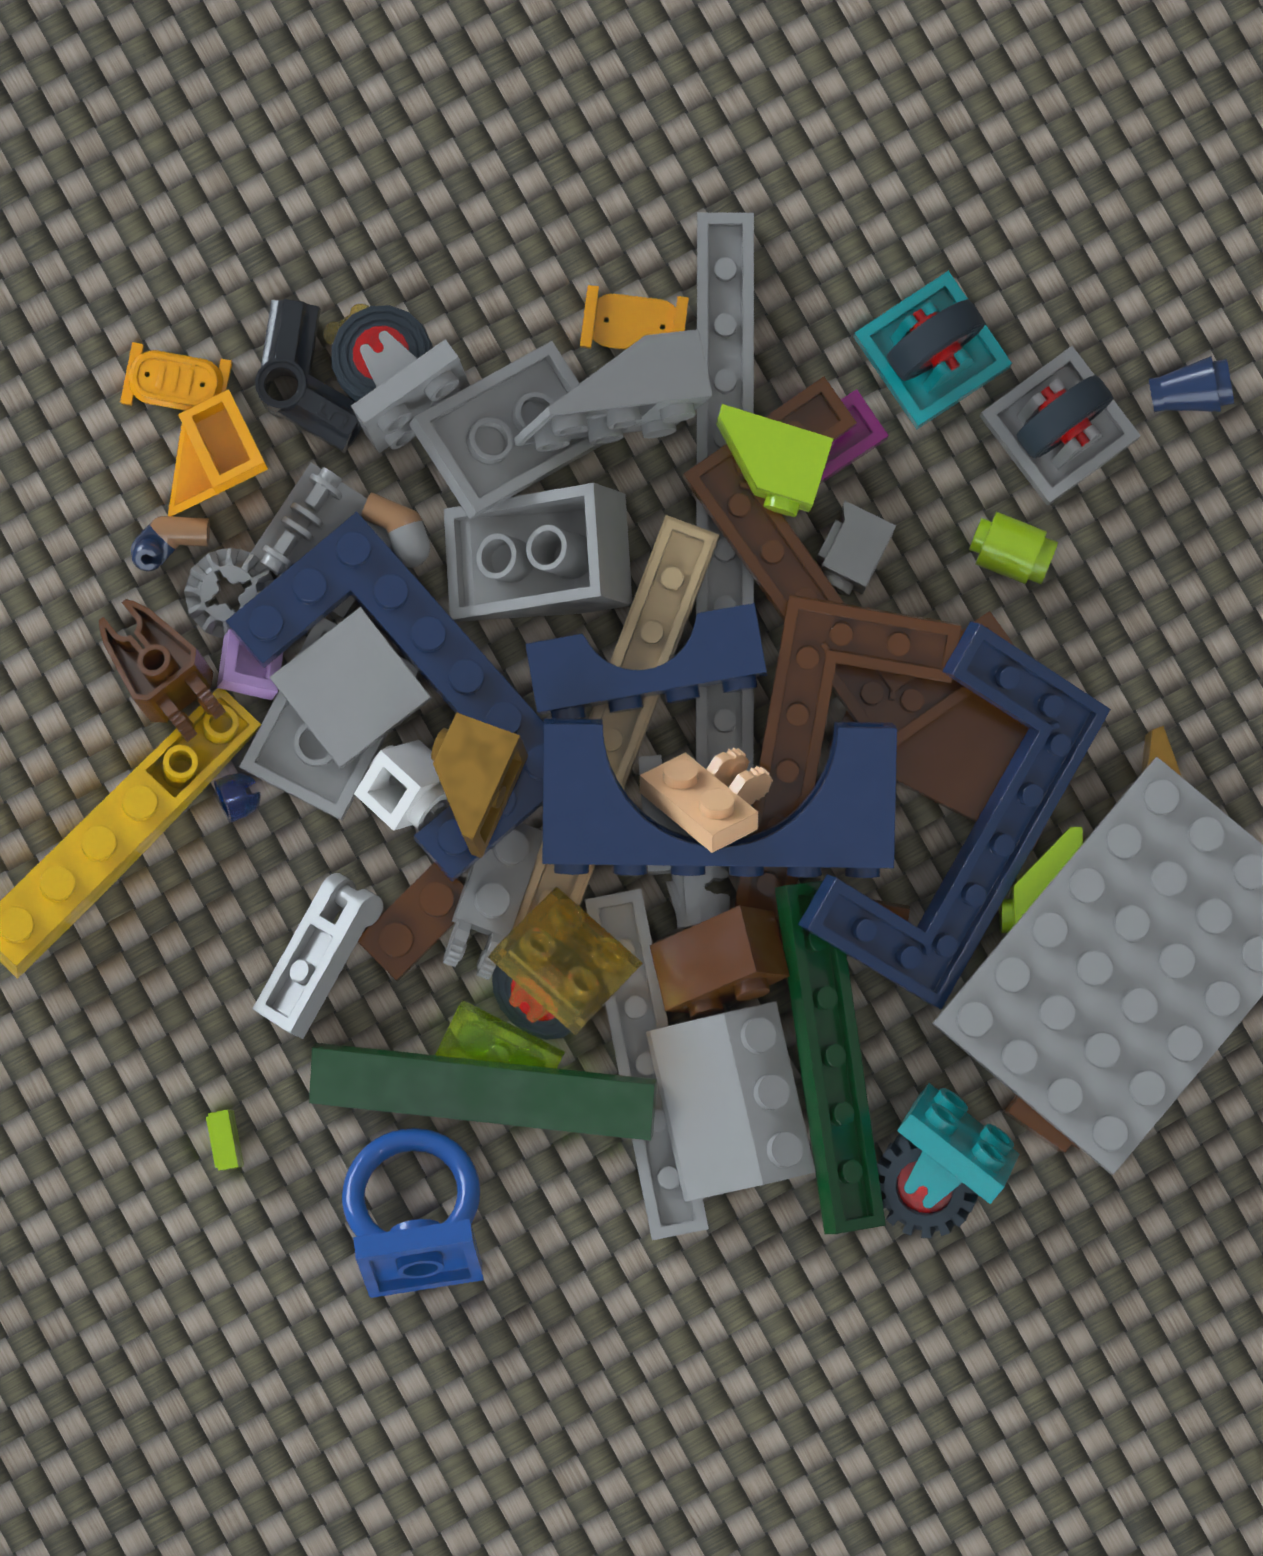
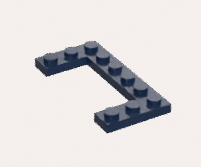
M356 511L228 618L226 625L261 666L265 668L348 597L352 596L455 713H460L520 735L528 758L484 854H486L543 805L544 722ZM450 805L414 835V840L451 882L480 859L477 856L471 855Z
M971 621L942 672L1029 729L923 917L916 927L838 878L827 874L798 924L940 1010L947 1001L1111 710L982 624Z

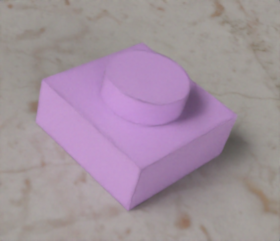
M229 629L223 639L217 688L272 700L278 693V688L269 677L281 668L283 653L263 668Z

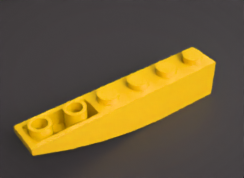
M217 688L212 693L226 712L215 719L212 715H208L201 705L198 706L188 716L195 725L196 736L187 742L176 728L0 901V962L17 979L130 868L259 730L261 723L226 690Z

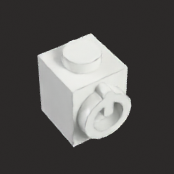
M420 740L397 746L390 745L380 750L354 793L393 831L411 825L420 831L450 805L434 768V761L431 759L432 751Z

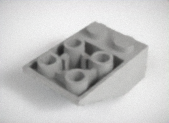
M699 329L643 336L548 406L514 437L515 446L535 444L537 451H551L568 446L572 439L589 437L591 445H602L622 439L624 437L623 433L642 431L643 438L650 439L667 436L676 432V426L681 421L693 418L696 415L695 410L713 396Z

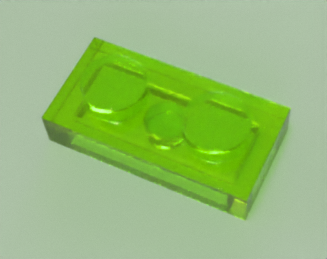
M463 1000L458 1006L435 1055L558 1069L565 1051Z

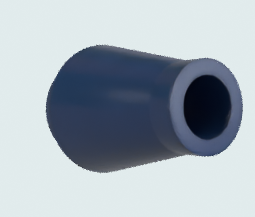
M1212 356L1161 377L1149 379L1154 412L1165 410L1221 412L1220 406L1234 404L1227 359L1213 361Z

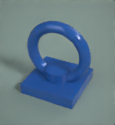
M408 1128L384 1134L364 1147L355 1157L347 1171L343 1184L342 1205L346 1220L356 1236L353 1237L355 1257L370 1298L484 1280L481 1256L472 1228V1222L480 1201L478 1173L471 1158L464 1149L441 1133L421 1128ZM403 1152H425L441 1159L452 1171L457 1185L456 1204L444 1223H440L431 1219H416L399 1223L392 1227L389 1232L381 1229L371 1218L365 1202L366 1186L374 1170L386 1159Z

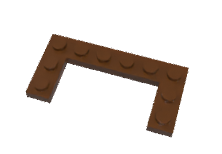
M822 377L766 416L769 419L834 438L833 441L854 428L857 424L825 377ZM727 444L683 474L682 477L784 622L789 594L845 604L783 515L766 509L763 506L765 499L752 493ZM988 611L974 621L975 623L982 624L1014 645L991 611ZM964 628L963 630H961L959 641H960V639H961L963 633L965 632L966 628ZM836 663L832 686L833 692L855 722L893 723L897 728V746L974 693L954 679H952L951 683L901 674L896 676L890 672Z
M789 594L759 768L763 767L770 773L769 776L773 781L765 797L760 798L759 801L756 800L752 804V807L758 811V830L747 836L761 832L786 818L800 806L815 787L836 663L951 683L952 678L943 673L942 670L959 642L961 624ZM764 867V875L740 876L734 908L741 905L774 911L782 943L775 887L797 884L798 877L788 876L787 867ZM872 899L908 921L909 905Z

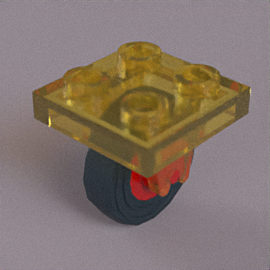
M557 886L488 956L496 964L492 975L493 993L500 1009L514 1025L529 1035L546 1040L563 1038L571 1032L577 1035L643 964Z

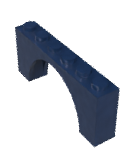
M544 718L542 864H554V873L568 875L589 873V865H612V873L618 875L647 874V865L671 866V874L679 876L705 875L706 866H729V875L742 877L764 875V867H787V875L793 877L822 876V867L845 868V876L880 877V868H894L897 728L893 723L834 722L833 741L826 766L817 784L800 806L777 824L761 832L742 837L711 853L693 837L675 832L653 820L626 794L610 765L605 748L602 719Z

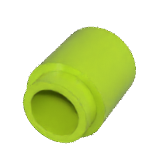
M996 511L992 522L981 518L969 550L979 553L975 565L1026 584L1028 580L1042 584L1058 542L1047 538V531Z

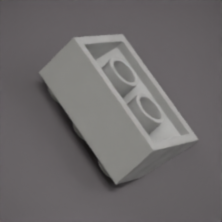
M776 1002L646 1031L684 1202L815 1173Z

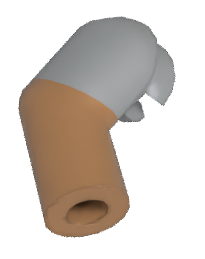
M371 492L364 505L361 517L365 521L387 529L394 554L406 567L414 568L423 564L430 553V542L419 513Z

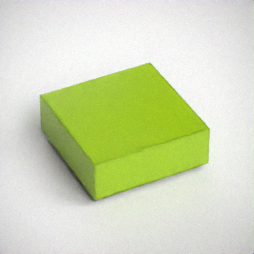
M234 1110L208 1113L206 1121L215 1168H218V1171L244 1167Z

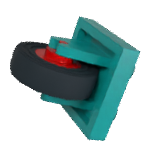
M949 270L856 331L853 336L916 430L1011 368L1012 362L986 326L983 317L974 304L966 297Z

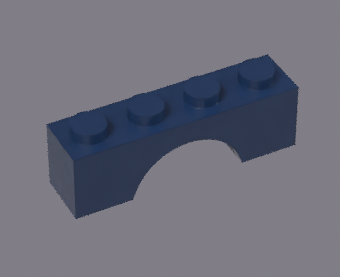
M755 603L697 613L692 634L683 649L670 661L651 669L630 670L607 662L594 651L583 634L525 644L537 713L540 715L551 714V717L555 719L587 718L585 708L608 704L609 713L643 708V697L665 694L666 703L700 698L699 687L722 684L723 693L749 690L758 687L756 677L767 676Z

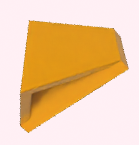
M229 389L178 414L182 423L168 516H174L269 469Z

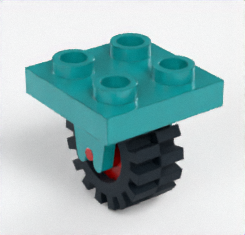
M930 1083L927 1084L915 1099L897 1130L900 1134L897 1135L893 1143L890 1142L877 1164L883 1209L886 1208L889 1211L886 1220L892 1226L897 1221H900L905 1225L902 1232L910 1236L915 1229L922 1230L921 1238H932L935 1231H940L941 1236L951 1233L955 1225L960 1227L966 1221L969 1213L972 1212L978 1196L991 1204L1005 1187L1020 1155L1013 1149L1014 1143L1004 1131L992 1124L982 1125L967 1113L968 1106L958 1095L946 1088L938 1090Z

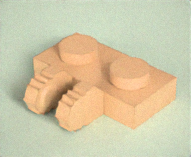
M739 748L728 749L726 753L722 752L716 755L706 769L685 752L641 774L640 793L713 853L758 830V811L751 805L756 800L759 801L760 798L765 797L773 780L769 776L770 773L763 767H751L747 771L750 761Z

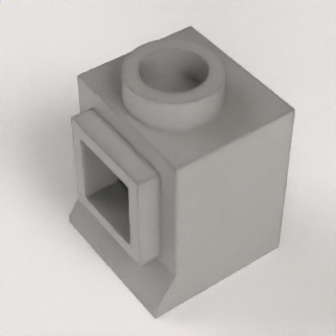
M844 501L840 512L841 522L835 519L816 561L822 563L821 571L836 592L849 596L852 590L861 594L864 593L893 535L896 525Z

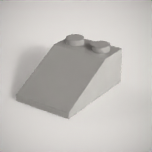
M596 483L582 484L510 497L471 520L462 506L444 509L450 617L455 622L582 614L632 605L625 493Z

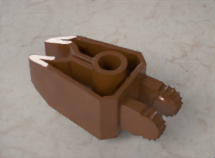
M125 599L121 603L137 622L136 630L133 633L145 648L142 649L132 635H118L104 617L99 620L103 644L132 699L151 722L167 723L170 720L188 742L197 735V732L194 730L195 725L182 712L184 708L198 698L197 701L206 713L212 715L215 719L226 712L209 690L212 686L214 672L199 651L153 611L135 601Z

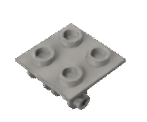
M311 462L251 553L261 559L260 563L266 566L272 573L280 576L356 511L361 516L367 498L341 482L342 479L325 467L321 469ZM366 521L390 548L392 545L387 529ZM352 596L348 597L332 612L344 618L355 602V599Z

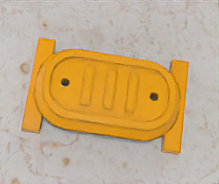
M588 285L580 348L591 349L593 339L601 346L626 350L645 335L685 331L689 297L677 296L675 307L670 302L662 299L622 294H605L598 298L599 286Z
M132 342L120 403L132 406L135 396L146 404L185 411L227 390L233 362L232 360L221 359L218 368L213 362L202 358L158 350L143 353L144 344Z

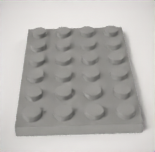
M1158 757L1154 758L932 1024L1108 1173L1114 1175L1263 996V845Z

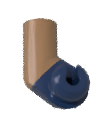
M174 516L155 518L132 543L131 557L134 565L142 571H154L167 560L179 545L208 547L210 519Z

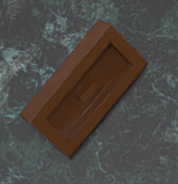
M434 862L373 925L369 926L362 933L358 943L398 982L455 925L451 921L464 885L457 878L451 882Z

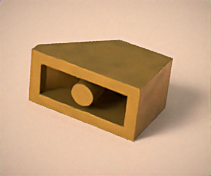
M456 712L450 728H443L437 735L432 748L431 759L434 761V768L471 855L482 858L528 758V754L520 735Z

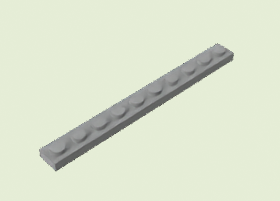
M697 212V329L700 332L713 396L697 408L696 465L726 444L716 425L722 404L754 414V213ZM696 497V526L720 535L696 598V616L697 613L754 603V578ZM722 684L699 687L700 698L696 699V761L706 769L716 755L722 752L726 753L728 749L739 748L750 761L747 771H749L751 767L753 768L754 688L739 692L723 693Z

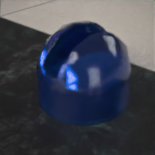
M229 774L214 780L218 799L230 823L249 816L255 812L260 804L261 792L250 795L246 793L245 789L256 783L255 779L247 774Z

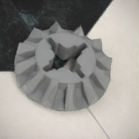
M220 549L208 553L191 568L184 594L189 615L204 632L224 639V635L229 630L226 620L237 612L228 603L214 604L212 606L208 603L215 599V595L221 592L219 584L221 579L218 572H221L223 578H227L231 584L252 582V585L245 588V592L238 596L241 605L239 609L274 581L270 570L260 563L261 559L241 549Z

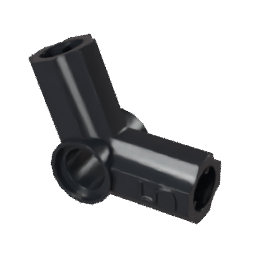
M288 299L271 300L261 368L258 370L255 378V387L265 409L273 416L287 419L345 453L356 440L362 427L351 407L355 401L311 376L321 309L319 306L310 305L303 301ZM281 376H289L298 381L296 393L285 401H277L269 396L271 383Z

